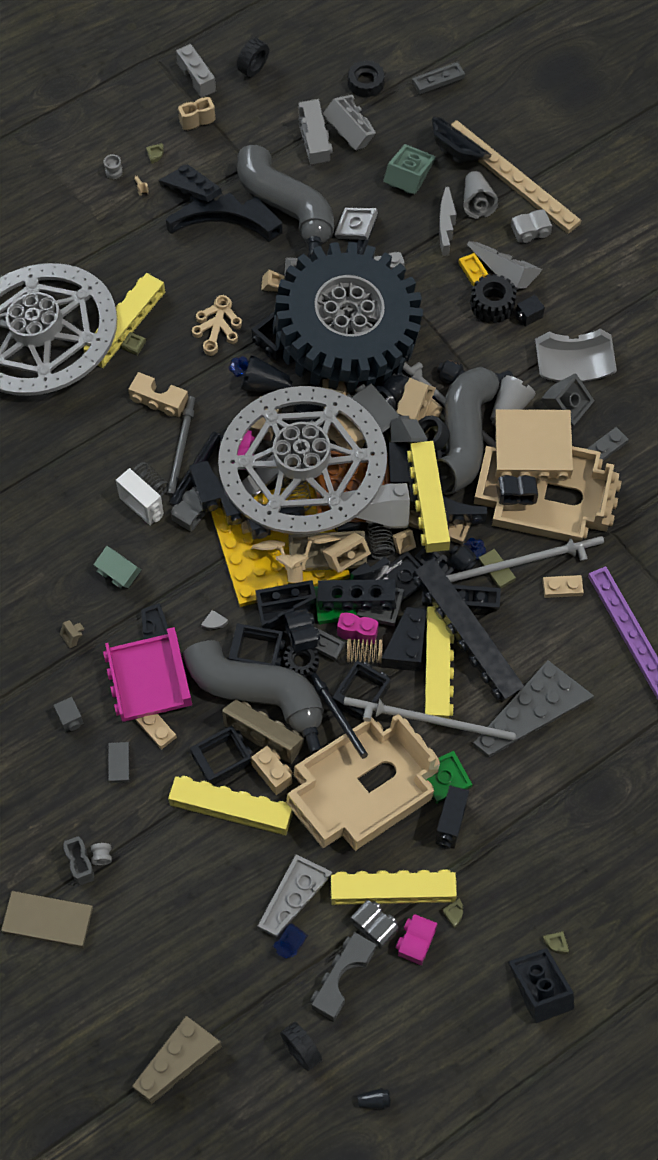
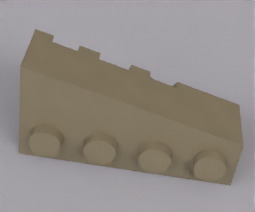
M186 1016L133 1084L134 1091L149 1103H154L170 1090L174 1084L186 1077L190 1071L199 1064H202L211 1054L218 1051L222 1047L221 1042Z

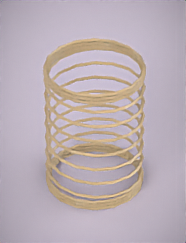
M351 639L347 641V663H350ZM354 639V643H355V662H356V661H357V657H356V642H355V639ZM358 639L359 660H360V639ZM364 639L362 640L363 655H364ZM368 639L366 641V652L368 649ZM371 639V644H372V662L374 663V659H373V643H372V639ZM375 639L376 661H377V640ZM379 640V663L382 661V640ZM351 647V662H353L352 647ZM368 650V663H370L369 650Z

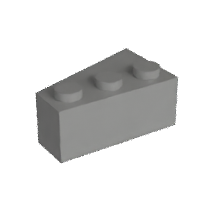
M348 95L334 98L323 115L338 130V133L349 142L353 149L365 148L376 132L368 119L362 117L360 106L356 107L354 104V96Z
M319 99L299 102V127L310 164L330 161V154L333 153L331 143H328L329 135L328 131L325 130V121L322 116Z

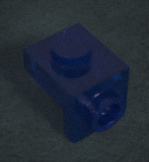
M291 923L279 941L274 943L273 947L277 949L276 952L283 958L294 957L308 935Z

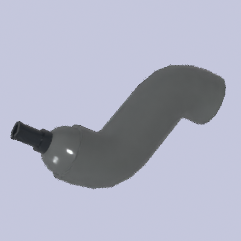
M258 145L243 147L237 157V171L241 185L250 195L257 197L261 202L299 221V233L308 244V258L310 259L312 249L325 244L334 233V217L329 202L312 187L272 168L271 154L264 147Z
M476 367L459 375L449 386L445 400V424L449 429V438L446 442L447 454L445 457L437 459L443 494L449 495L461 491L478 476L483 461L481 405L490 402L494 398L503 377L507 375L513 376L511 371L494 373L489 369Z
M214 640L198 642L183 652L185 665L192 679L202 690L212 696L226 700L278 706L283 711L286 723L290 724L292 729L298 733H302L303 738L307 741L311 755L322 749L317 736L319 734L317 728L321 724L324 709L313 685L303 675L281 666L228 660L224 657L221 644Z

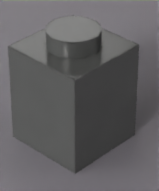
M72 697L54 705L65 732L69 730L74 731L84 724Z

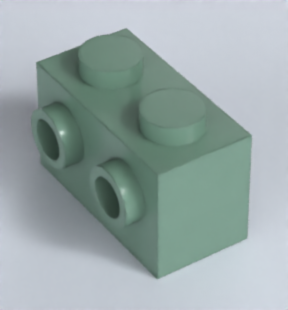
M108 546L105 547L93 564L98 567L97 572L102 576L107 577L109 575L113 578L112 583L119 588H122V586L129 588L141 571L140 568Z

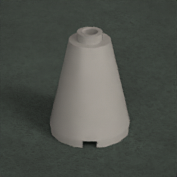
M470 172L465 178V212L473 218H479V216L488 217L498 207L497 195L480 172Z
M507 375L503 377L490 417L492 425L496 427L494 420L496 409L523 410L536 394L532 387L528 385L526 388L522 385V380Z

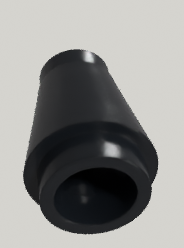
M379 1088L358 1095L359 1107L385 1110L386 1107L391 1106L389 1089Z

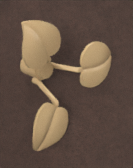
M326 534L308 537V544L304 555H285L282 547L285 546V543L277 540L260 542L253 545L251 550L254 548L259 550H279L281 555L276 556V560L285 565L288 582L298 583L303 581V570H305L306 561L309 559L308 554L311 545L335 540L340 541L341 538Z

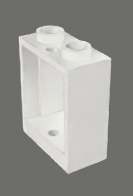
M129 468L116 479L119 498L145 522L152 525L162 518L164 512L161 496Z

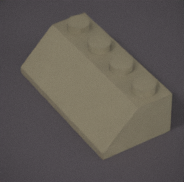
M235 700L222 710L225 727L233 726L235 731L239 730L244 738L262 748L268 746L271 751L274 749L280 758L289 764L293 763L304 746V738H302L300 733L295 730H288L280 721L274 722L269 719L267 714L262 711L257 712L244 701Z

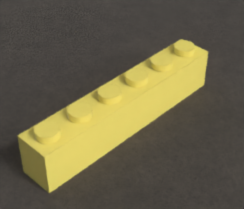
M146 273L137 281L136 286L127 293L122 303L116 306L117 330L109 351L98 366L104 368L121 347L129 332H133L165 294L164 282ZM84 346V353L89 349L90 346Z
M433 441L411 443L410 451H407L408 462H412L410 477L415 480V484H412L413 494L417 495L418 499L415 501L416 512H420L418 526L419 529H423L421 544L425 546L426 553L449 550L450 537Z
M427 606L425 714L449 719V716H453V704H450V698H453L454 686H450V679L454 677V668H450V661H454V650H450V643L454 644V635L452 636L447 631V624L444 620L438 618L435 613V607Z
M175 776L168 798L171 806L282 835H287L293 814L292 809L286 802H273L264 796L257 798L245 791L234 792L228 787H215L206 781L196 782L187 776H181V778Z
M402 870L391 874L387 871H378L376 874H368L365 871L356 872V874L336 872L335 875H331L332 905L364 904L367 899L378 904L455 902L457 897L455 872H450V870H439L438 873H430L428 870L409 873V871Z

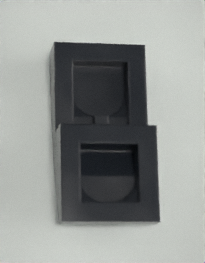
M425 546L414 557L421 566L434 558L446 576L450 575L455 569L444 554L440 556L437 552L426 553Z
M384 557L372 567L365 562L351 572L350 580H374L388 572L390 561Z

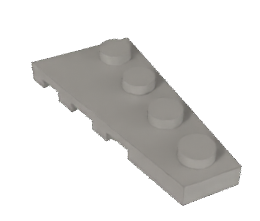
M295 855L265 911L258 929L277 938L333 875V872Z

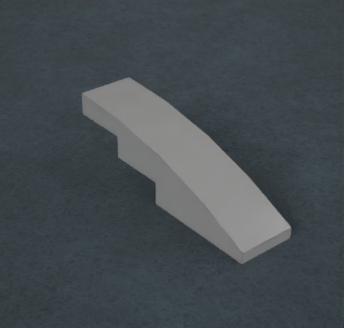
M445 187L440 211L439 240L442 256L449 255V241L453 237L452 225L456 223V211L449 187Z

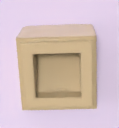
M268 270L263 275L261 289L264 291H278L281 279L284 280V276Z

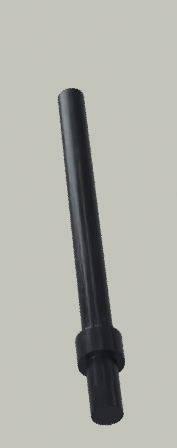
M317 673L311 674L310 678L315 684V690L323 697L359 756L365 759L368 756L367 751L328 692L329 688L326 683L321 681Z

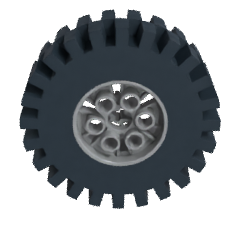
M335 242L330 243L327 256L321 246L312 249L310 259L305 254H302L297 258L296 268L292 265L288 267L285 279H281L276 295L273 334H277L276 346L278 350L284 349L283 359L286 364L289 365L296 361L295 373L298 376L302 377L309 370L311 371V384L318 387L324 377L329 379V389L337 390L339 381L346 382L347 393H355V389L360 381L365 386L369 384L374 386L378 378L383 384L388 377H391L392 372L399 374L403 370L405 361L408 362L412 356L423 316V309L420 308L422 298L420 292L414 293L416 286L414 278L411 276L404 279L406 268L401 263L390 269L392 256L385 252L377 261L374 259L375 247L367 245L364 255L357 254V243L349 242L346 253H341L339 243ZM367 321L374 322L375 325L373 326L372 324H370V323L367 322Z

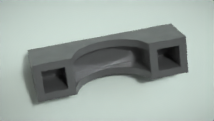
M355 932L352 937H347L343 944V948H345L341 955L337 954L332 963L334 966L331 973L327 972L321 982L324 985L320 991L316 990L311 998V1002H313L312 1010L333 1022L345 1004V999L338 988L341 976L347 970L355 967L366 968L376 951V944Z

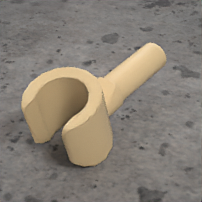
M135 176L134 179L138 184L139 195L141 196L143 192L148 194L147 183H142L139 177Z

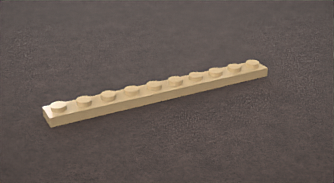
M456 120L451 124L492 154L491 158L479 160L482 165L538 210H545L548 218L569 234L580 225L581 220L460 122Z

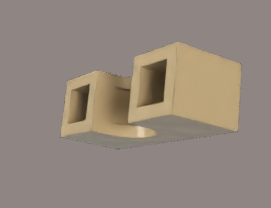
M138 372L128 389L130 399L135 403L145 404L153 410L158 409L169 416L179 418L187 405L188 391L171 385L165 393H155V378Z

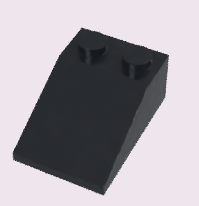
M547 948L509 961V966L522 998L535 1024L575 1010L574 992Z

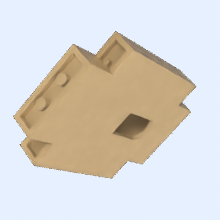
M486 446L474 504L495 508L492 526L567 542L571 538L576 543L582 541L583 538H587L589 528L607 532L608 527L613 526L615 515H611L612 508L616 509L618 498L615 497L616 491H620L622 481L618 480L619 473L613 472V464L607 463L605 471L601 470L603 459H599L601 452L572 446L573 472L571 479L558 480L557 478H549L547 480H540L536 478L539 494L536 504L502 505L499 504L496 488L498 478H496V448ZM547 484L578 490L582 494L583 500L578 505L545 500Z
M399 714L392 718L390 728L383 731L382 725L379 722H375L372 717L371 721H364L353 728L354 733L368 753L365 759L359 756L345 733L295 765L294 776L301 785L287 794L286 803L322 848L343 836L356 851L432 799L434 793L433 786L426 779L438 772L439 759L434 751L427 747L422 737L414 732L409 722ZM382 763L393 765L396 769L395 776L370 793L358 780Z

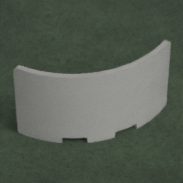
M602 329L578 335V339H569V336L558 335L552 332H547L535 339L540 376L545 379L560 382L572 374H577L582 382L609 376L617 371L612 336Z

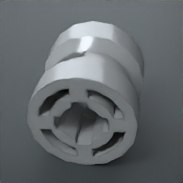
M108 155L104 159L106 176L110 179H117L122 175L121 159L117 155Z

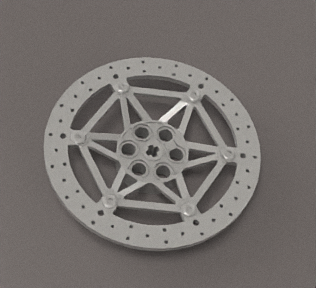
M56 263L31 265L0 277V297L8 291L26 284V287L0 305V327L10 330L0 347V366L38 374L37 378H17L0 373V392L28 396L50 393L67 387L91 372L102 361L113 343L117 330V310L107 287L97 277L83 269ZM60 280L77 285L81 289L76 292L41 285L39 281ZM40 291L68 296L70 298L55 300L52 296L46 293H41ZM89 298L94 299L99 310L100 320L97 333L90 332L86 301ZM68 304L60 310L59 305ZM78 305L81 308L83 332L63 319L65 315ZM62 327H66L76 335L65 334L60 332L62 330ZM14 339L17 343L6 350L10 341ZM52 340L77 342V344L50 363ZM44 345L43 363L35 347ZM85 345L90 346L75 363L52 374L51 371L82 347ZM27 346L37 366L6 359L22 347Z
M298 386L268 393L241 410L230 423L223 436L218 464L221 482L226 494L235 507L247 518L273 531L288 534H313L339 527L358 516L368 507L383 483L387 467V450L379 425L372 415L358 402L330 389ZM297 404H313L326 407L324 411L285 414H278L276 412V409ZM339 413L346 416L357 426L366 441L367 448L360 449L336 418ZM263 417L266 422L245 455H238V450L245 434L255 422ZM320 418L314 423L296 422L287 424L283 421ZM331 424L335 426L352 450L330 443L327 434ZM271 427L276 436L273 447L253 456ZM331 450L336 451V452H339V453H342V454H345V455H348V456H341V457H333V458H332V457H331ZM272 453L274 454L273 461H258ZM353 462L338 489L334 491L327 470L328 465ZM368 462V469L361 485L349 499L342 501L340 497L359 464ZM253 468H277L279 470L273 495ZM238 470H247L269 501L266 506L257 502L247 492L240 480ZM323 475L328 492L314 478ZM283 478L292 479L293 481L280 495ZM301 481H307L323 497L321 499L286 500ZM328 505L331 509L323 513L306 516L279 513L281 508Z

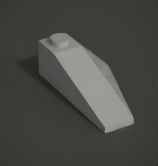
M468 241L467 245L497 276L503 275L505 276L504 279H510V284L513 283L516 290L527 288L541 273V268L528 262L511 260L513 257L511 255L497 254L498 251L478 242Z
M407 483L381 485L373 501L355 518L366 520V523L370 524L372 522L382 524L386 528H408L410 498ZM356 490L343 492L340 498L342 501H346Z

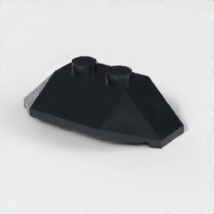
M435 116L432 118L435 142L441 147L440 150L442 152L450 153L454 156L453 160L461 164L462 162L470 163L491 158V153L443 118Z

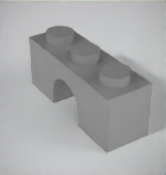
M189 44L176 50L178 66L185 75L190 74L193 87L202 98L215 92V77L193 46Z

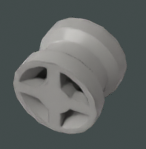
M107 843L92 845L91 852L93 857L91 858V863L94 865L110 864L112 862V857L109 855L111 845Z

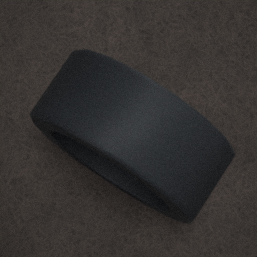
M433 415L425 416L418 421L424 433L429 428L438 426V433L431 440L434 443L435 452H437L446 444L449 438V429L438 417Z

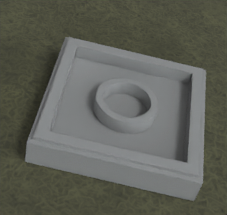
M345 208L334 234L336 239L368 240L378 214L377 209Z

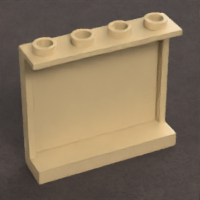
M496 409L494 418L496 425V478L506 475L514 477L527 475L540 480H547L549 478H557L558 480L571 479L573 472L571 410Z

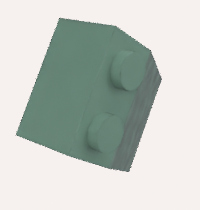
M404 144L388 163L383 182L388 183L392 187L401 188L407 193L415 194L421 187L436 156Z

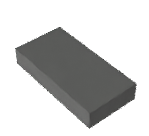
M129 742L108 743L109 783L129 782Z

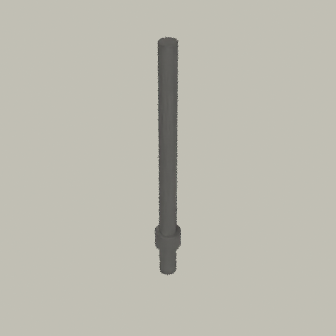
M191 396L188 397L187 405L182 415L184 419L167 492L169 496H173L176 490L189 426L194 416L195 398Z

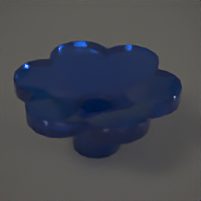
M243 356L233 358L231 360L232 363L229 365V370L235 376L244 375L249 365L247 358Z
M469 538L463 544L467 545L477 556L476 560L486 553L484 542L480 539Z

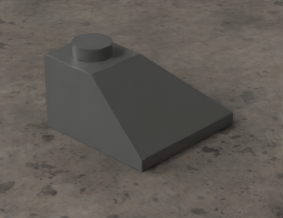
M572 374L554 384L541 398L548 410H571V426L577 423L594 402V399L577 374Z

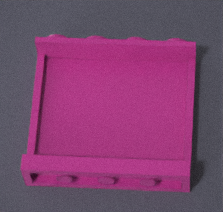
M175 627L167 629L168 634L111 648L108 643H105L106 651H103L105 662L110 664L107 673L109 680H113L114 686H110L113 698L116 697L118 702L114 704L116 715H120L123 722L192 705Z

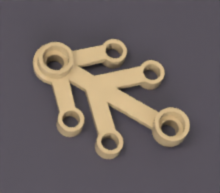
M225 295L218 296L213 306L204 311L197 312L196 320L203 324L192 328V335L195 338H200L204 331L213 327L210 339L206 340L203 344L204 352L209 356L215 355L218 351L217 338L220 327L227 335L228 343L235 344L238 341L237 333L233 332L223 319L224 313L231 320L233 329H239L242 326L241 319L231 310V300ZM216 313V317L207 321V316Z

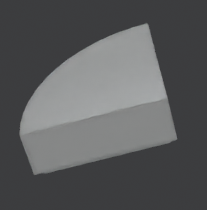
M212 610L201 624V627L206 630L223 628L228 624V619Z

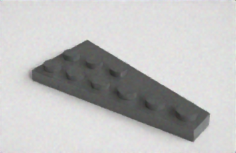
M547 660L488 726L494 729L513 732L516 734V739L507 740L481 734L474 741L473 746L489 758L507 748L513 742L523 739L529 733L537 731L557 720L570 710L573 711L586 701L589 702L594 698V695Z

